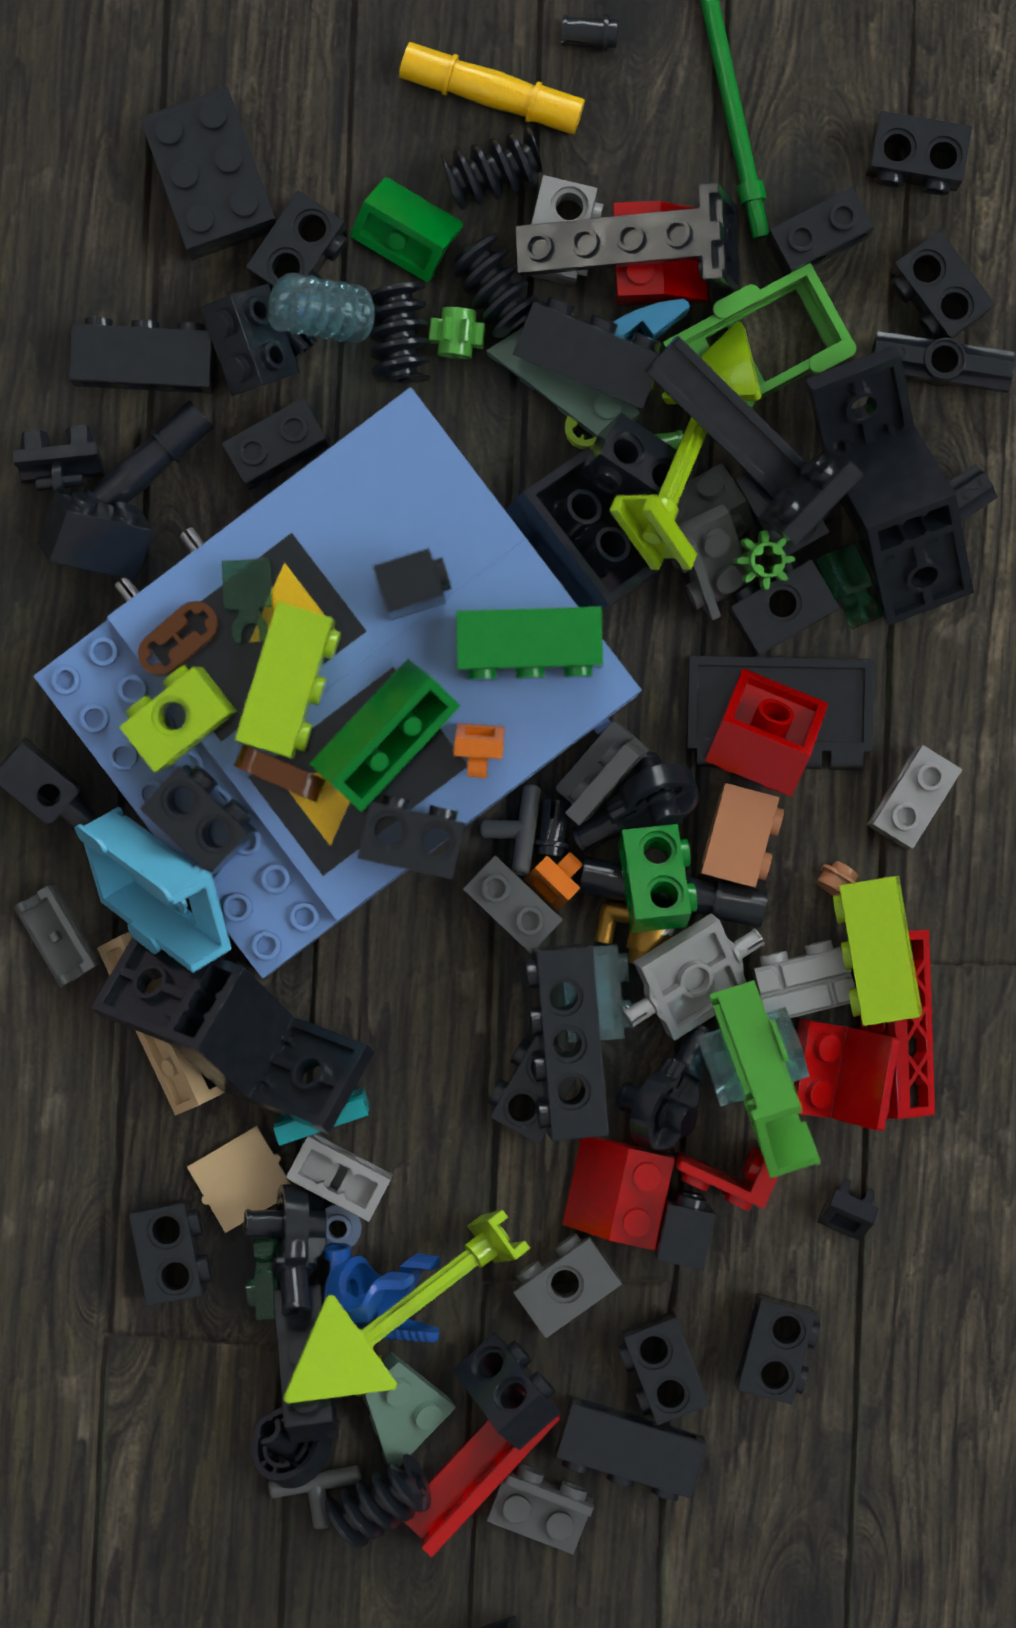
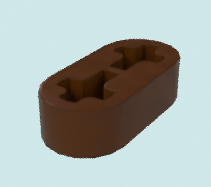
M191 601L182 605L140 643L138 661L142 668L152 675L163 677L169 676L182 667L217 635L219 618L215 610L200 601ZM192 611L198 616L206 612L209 616L204 622L208 629L206 633L200 635L198 632L193 631L182 639L179 634L190 624L186 616ZM175 638L178 644L168 653V657L171 660L169 665L164 666L158 662L152 666L149 662L153 656L150 647L155 643L164 647Z
M242 744L233 765L316 803L326 783V780L245 744Z

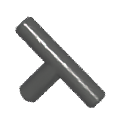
M527 784L523 787L518 820H484L480 827L483 838L516 839L512 872L520 876L530 873L541 795L539 786Z
M358 1465L323 1470L309 1483L291 1489L279 1487L269 1481V1495L274 1499L307 1493L313 1527L315 1529H325L332 1524L325 1508L327 1499L326 1489L356 1484L357 1481L362 1479L361 1470Z

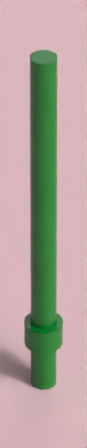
M700 0L740 182L736 186L740 206H745L752 240H762L767 238L769 233L763 205L767 197L763 180H758L720 3L719 0Z

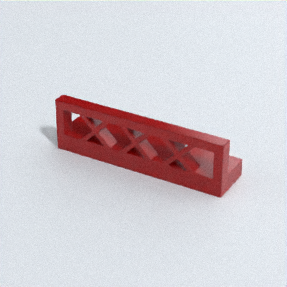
M908 930L910 940H913V960L923 1015L917 1018L863 1026L862 1017L860 1016L861 1030L896 1037L900 1040L898 1063L894 1073L887 1119L935 1115L929 930ZM912 1035L916 1039V1053L913 1058L909 1055L908 1041ZM915 1082L918 1086V1106L910 1107V1087Z
M560 1415L520 1450L502 1437L490 1421L486 1419L429 1480L428 1484L432 1501L430 1509L422 1513L416 1511L414 1518L404 1523L422 1539L421 1548L430 1557L435 1555L560 1420Z

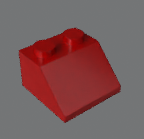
M664 201L619 202L613 204L612 217L695 209V207ZM698 260L614 267L616 306L652 305L677 299H685L688 303L708 302L707 282L700 277Z
M743 668L705 761L718 766L726 772L735 773L757 782L769 790L778 791L792 797L811 756L829 703Z
M601 1137L581 1138L562 1225L609 1241L655 1250L675 1161L673 1154L669 1152L660 1153L646 1147Z

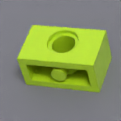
M185 665L180 667L162 682L166 687L162 693L153 700L148 695L144 696L125 712L129 719L119 728L154 773L165 771L238 713L203 667H193L190 670ZM173 702L181 704L186 712V721L179 729L172 728L166 721V710Z

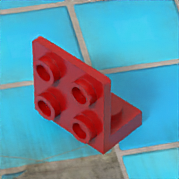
M799 1019L790 1069V1078L802 1108V1112L798 1114L831 1118L868 1129L883 1131L890 1109L895 1068L898 1063L899 1038L843 1025Z
M754 1146L751 1147L742 1166L741 1172L745 1173V1181L680 1151H677L674 1157L676 1167L680 1170L679 1174L682 1176L681 1180L703 1191H707L709 1185L715 1186L722 1190L721 1193L725 1195L724 1199L747 1211H750L753 1204L760 1208H765L779 1177L770 1178L761 1150Z

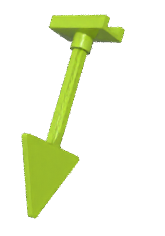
M739 321L722 335L701 358L744 401H757L762 395L746 329L742 322ZM666 392L662 394L666 404H677ZM692 418L689 421L659 495L616 496L610 509L614 518L651 570H659L664 558H676L683 569H692L698 555L675 522L679 511L677 503L707 434Z
M499 1210L483 1214L471 1222L468 1228L475 1237L464 1245L465 1250L361 1330L356 1327L334 1295L326 1296L284 1393L283 1401L285 1403H294L396 1389L397 1382L374 1352L373 1346L476 1266L482 1268L491 1260L494 1263L516 1260L530 1249L526 1241L508 1242L510 1240L508 1234L499 1225L508 1218L505 1212Z

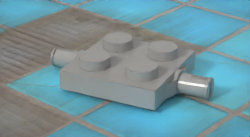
M709 914L634 961V965L644 984L645 998L622 1011L627 1023L634 1028L635 1025L655 1013L659 1017L666 1034L675 1041L710 1019L715 1013L709 994L747 982L743 974L742 958L765 945L762 936L754 928L735 942H731L727 938L720 920L713 914Z

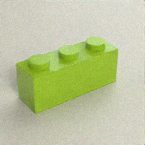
M277 601L235 741L292 759L295 757L296 750L305 751L313 724L305 722L310 704L319 706L327 678L319 676L325 658L333 660L341 632L334 630L336 622L333 618Z
M899 876L839 885L841 895L833 896L837 922L838 924L846 923L849 941L841 942L845 969H854L857 988L849 989L853 1016H861L863 1026L922 1016Z

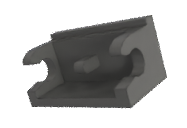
M56 885L46 886L37 891L35 896L14 906L16 913L60 988L65 987L102 965Z

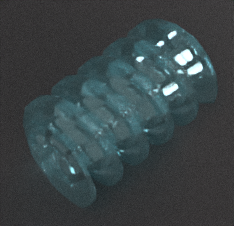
M287 273L281 277L273 287L268 303L269 322L272 328L277 331H289L292 334L304 333L307 336H319L322 339L333 338L336 341H349L352 344L360 343L367 338L372 330L375 318L372 296L365 287L359 284H348L344 281H332L327 278L319 279L311 275L303 276L299 273Z

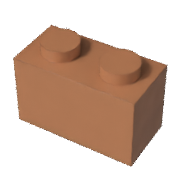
M728 783L722 784L699 873L756 888L758 879L765 881L772 860V854L765 852L769 835H778L784 815V809L777 807L779 797Z

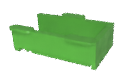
M809 263L762 289H759L756 285L749 284L717 301L713 307L714 315L664 341L661 351L676 336H679L701 357L710 348L706 338L726 327L729 330L734 323L793 291H796L826 349L766 382L754 362L762 395L760 399L811 372L822 373L852 357L857 347L812 264ZM745 401V402H746L751 408H753L754 403L757 402V401Z
M749 981L709 994L725 1052L770 1178L814 1164L816 1166L820 1165L821 1162L806 1121L801 1122L798 1115L799 1112H802V1108L785 1064L789 1062L784 1043L775 1019H768L755 981Z

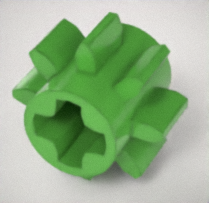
M443 307L441 319L431 318L428 340L430 344H438V356L469 360L472 359L473 348L483 349L485 323L476 322V311L461 307Z
M759 531L758 543L756 544L749 539H742L740 543L746 551L743 557L733 559V563L743 564L746 571L741 581L747 583L754 578H759L761 589H769L770 577H775L779 581H787L788 577L782 570L786 563L795 561V557L785 556L782 549L787 539L779 538L774 543L769 542L767 531ZM763 551L765 555L773 556V565H767L765 569L762 565H755V556L763 554Z

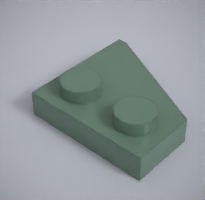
M391 1352L382 1363L397 1382V1388L388 1391L365 1393L362 1396L370 1411L369 1417L374 1432L379 1438L384 1461L386 1464L394 1461L400 1466L403 1463L402 1455H411L450 1415L456 1406L447 1395Z

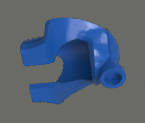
M333 1243L326 1245L323 1251V1258L329 1262V1275L323 1289V1302L326 1296L334 1295L356 1327L361 1330L414 1290L423 1271H433L441 1265L440 1256L419 1252L406 1260L400 1266L399 1272H388L381 1276L372 1268L367 1259L361 1255L352 1257L349 1244ZM407 1319L383 1339L434 1343L438 1340L440 1329L423 1322L419 1323L418 1321Z

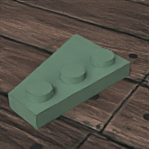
M523 327L487 350L488 357L499 365L502 364L518 376L522 383L533 391L539 392L556 405L559 411L567 417L570 416L580 427L593 437L597 438L599 433L620 412L633 421L640 418V412L634 405L513 355Z

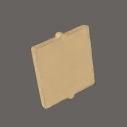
M258 1125L187 1166L203 1194L202 1203L205 1205L209 1204L225 1233L244 1222L245 1209L265 1210L276 1204L279 1186L281 1184H292L286 1178L287 1175L279 1163L281 1155L278 1153L274 1154Z

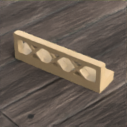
M130 932L97 948L109 975L132 939ZM162 977L153 979L148 984L146 994L155 991L159 987ZM136 1031L175 1116L225 1093L217 1086L209 1089L202 1073L171 1044Z

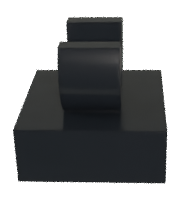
M846 1178L823 1205L817 1222L860 1241L873 1226L879 1208L871 1205L874 1200V1190L870 1188L866 1190L861 1200L849 1195L848 1190L851 1186V1180Z

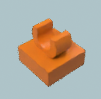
M457 723L454 756L468 757L467 777L486 778L488 758L502 759L505 726Z
M571 852L557 865L546 856L524 880L555 911H558L580 889L571 877L583 864Z

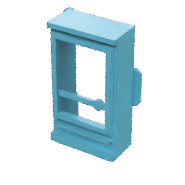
M120 807L113 809L85 826L82 824L75 826L77 836L84 843L101 903L129 923L128 930L130 934L153 954L160 952L161 948L192 973L231 950L212 874L206 870L200 872L198 867L193 868L190 861L126 815L124 816ZM187 897L189 898L192 912L187 909V902L185 900Z

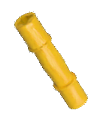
M413 42L408 43L399 70V78L441 91L442 95L447 96L451 92L486 107L524 116L527 123L532 121L574 135L585 104V99L543 86L542 82L537 81L536 85H533L498 70L460 61L457 54L452 56Z

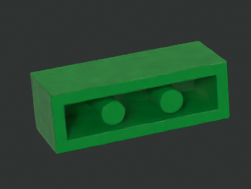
M602 607L456 611L458 672H468V680L497 679V671L516 670V679L545 678V670L564 669V677L566 678L592 677L593 668H602L603 666Z
M407 659L309 764L362 812L458 710L460 705L428 673L410 659Z

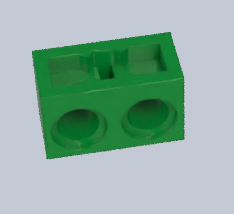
M678 824L622 830L618 842V850L631 933L687 927L691 912L697 911V894L694 883L687 884L685 867H690V849L688 840L680 839ZM648 849H658L666 855L667 861L660 864L652 863L645 857L644 852ZM655 893H665L672 898L674 905L670 908L657 907L652 902L650 896Z

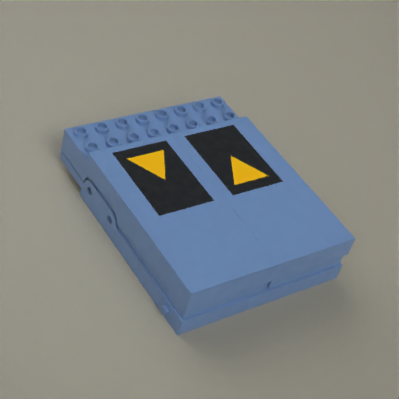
M411 387L205 543L192 527L186 529L199 546L198 548L194 546L183 531L180 538L191 551V554L139 592L130 579L121 578L134 597H131L123 585L117 581L115 587L126 600V603L107 616V621L34 675V678L153 835L190 861L193 868L198 867L200 872L203 871L185 851L140 809L179 766L189 765L192 769L197 765L202 767L218 783L214 790L227 802L235 799L252 815L253 818L249 823L257 831L219 872L212 874L226 930L262 979L272 974L408 871L407 869L357 858L369 805L360 812L309 764L407 659H410L428 673L460 707L372 802L381 804L382 796L388 795L410 800L409 810L428 814L430 805L458 811L456 821L466 823L465 827L592 730L597 735L605 730L611 723L608 718L631 702L642 691L603 639L602 668H593L592 677L566 678L564 677V669L545 670V678L516 679V670L497 671V679L468 680V672H458L456 611L569 608L578 606ZM429 548L433 559L443 558L452 589L443 592L446 604L391 621L373 566ZM191 601H200L215 610L219 618V630L215 638L184 665L188 670L193 667H203L238 713L165 771L154 773L119 728L129 719L125 712L134 703L146 695L153 700L166 689L162 682L168 676H155L142 668L138 661L139 645L149 633L182 605ZM277 601L331 617L336 622L334 630L341 632L333 660L324 659L319 675L327 678L319 706L310 704L305 722L313 724L305 751L296 750L295 757L292 759L249 746L326 780L317 803L233 766L243 744L235 741V737ZM193 611L189 613L186 618L190 624L179 636L184 639L193 631L198 632L200 635L205 634L208 630L204 624L206 619L209 618L207 613L205 612L200 616L196 615ZM175 638L164 647L157 643L150 647L153 656L149 662L152 666L158 662L164 666L169 665L171 660L168 657V653L178 644ZM173 702L168 706L165 715L167 723L174 729L181 728L186 721L185 709L177 702ZM457 723L505 726L502 759L488 758L486 778L467 777L468 757L454 756ZM185 786L178 788L174 797L175 804L182 812L189 813L195 805V796ZM395 817L381 819L376 827L377 838L386 845L397 843L403 835L402 823ZM215 819L209 827L211 840L220 846L227 844L230 838V830L225 822ZM431 828L423 836V847L430 854L449 840L450 836L443 828Z

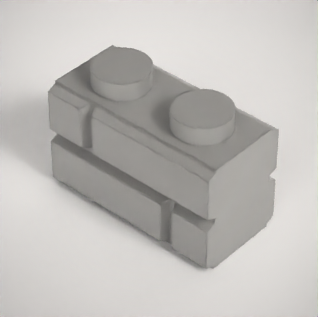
M832 940L806 945V955L788 959L787 951H781L760 957L761 966L752 967L751 970L769 1020L775 1019L776 1022L851 1004L849 989L855 988L851 969H845L841 946L834 948Z

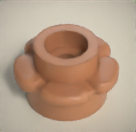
M835 861L832 866L824 864L820 868L822 874L816 883L830 895L836 896L841 895L839 885L856 883L859 875L849 866Z

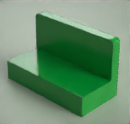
M384 178L364 200L349 236L428 283L435 275L447 247L460 233L463 222L390 178Z

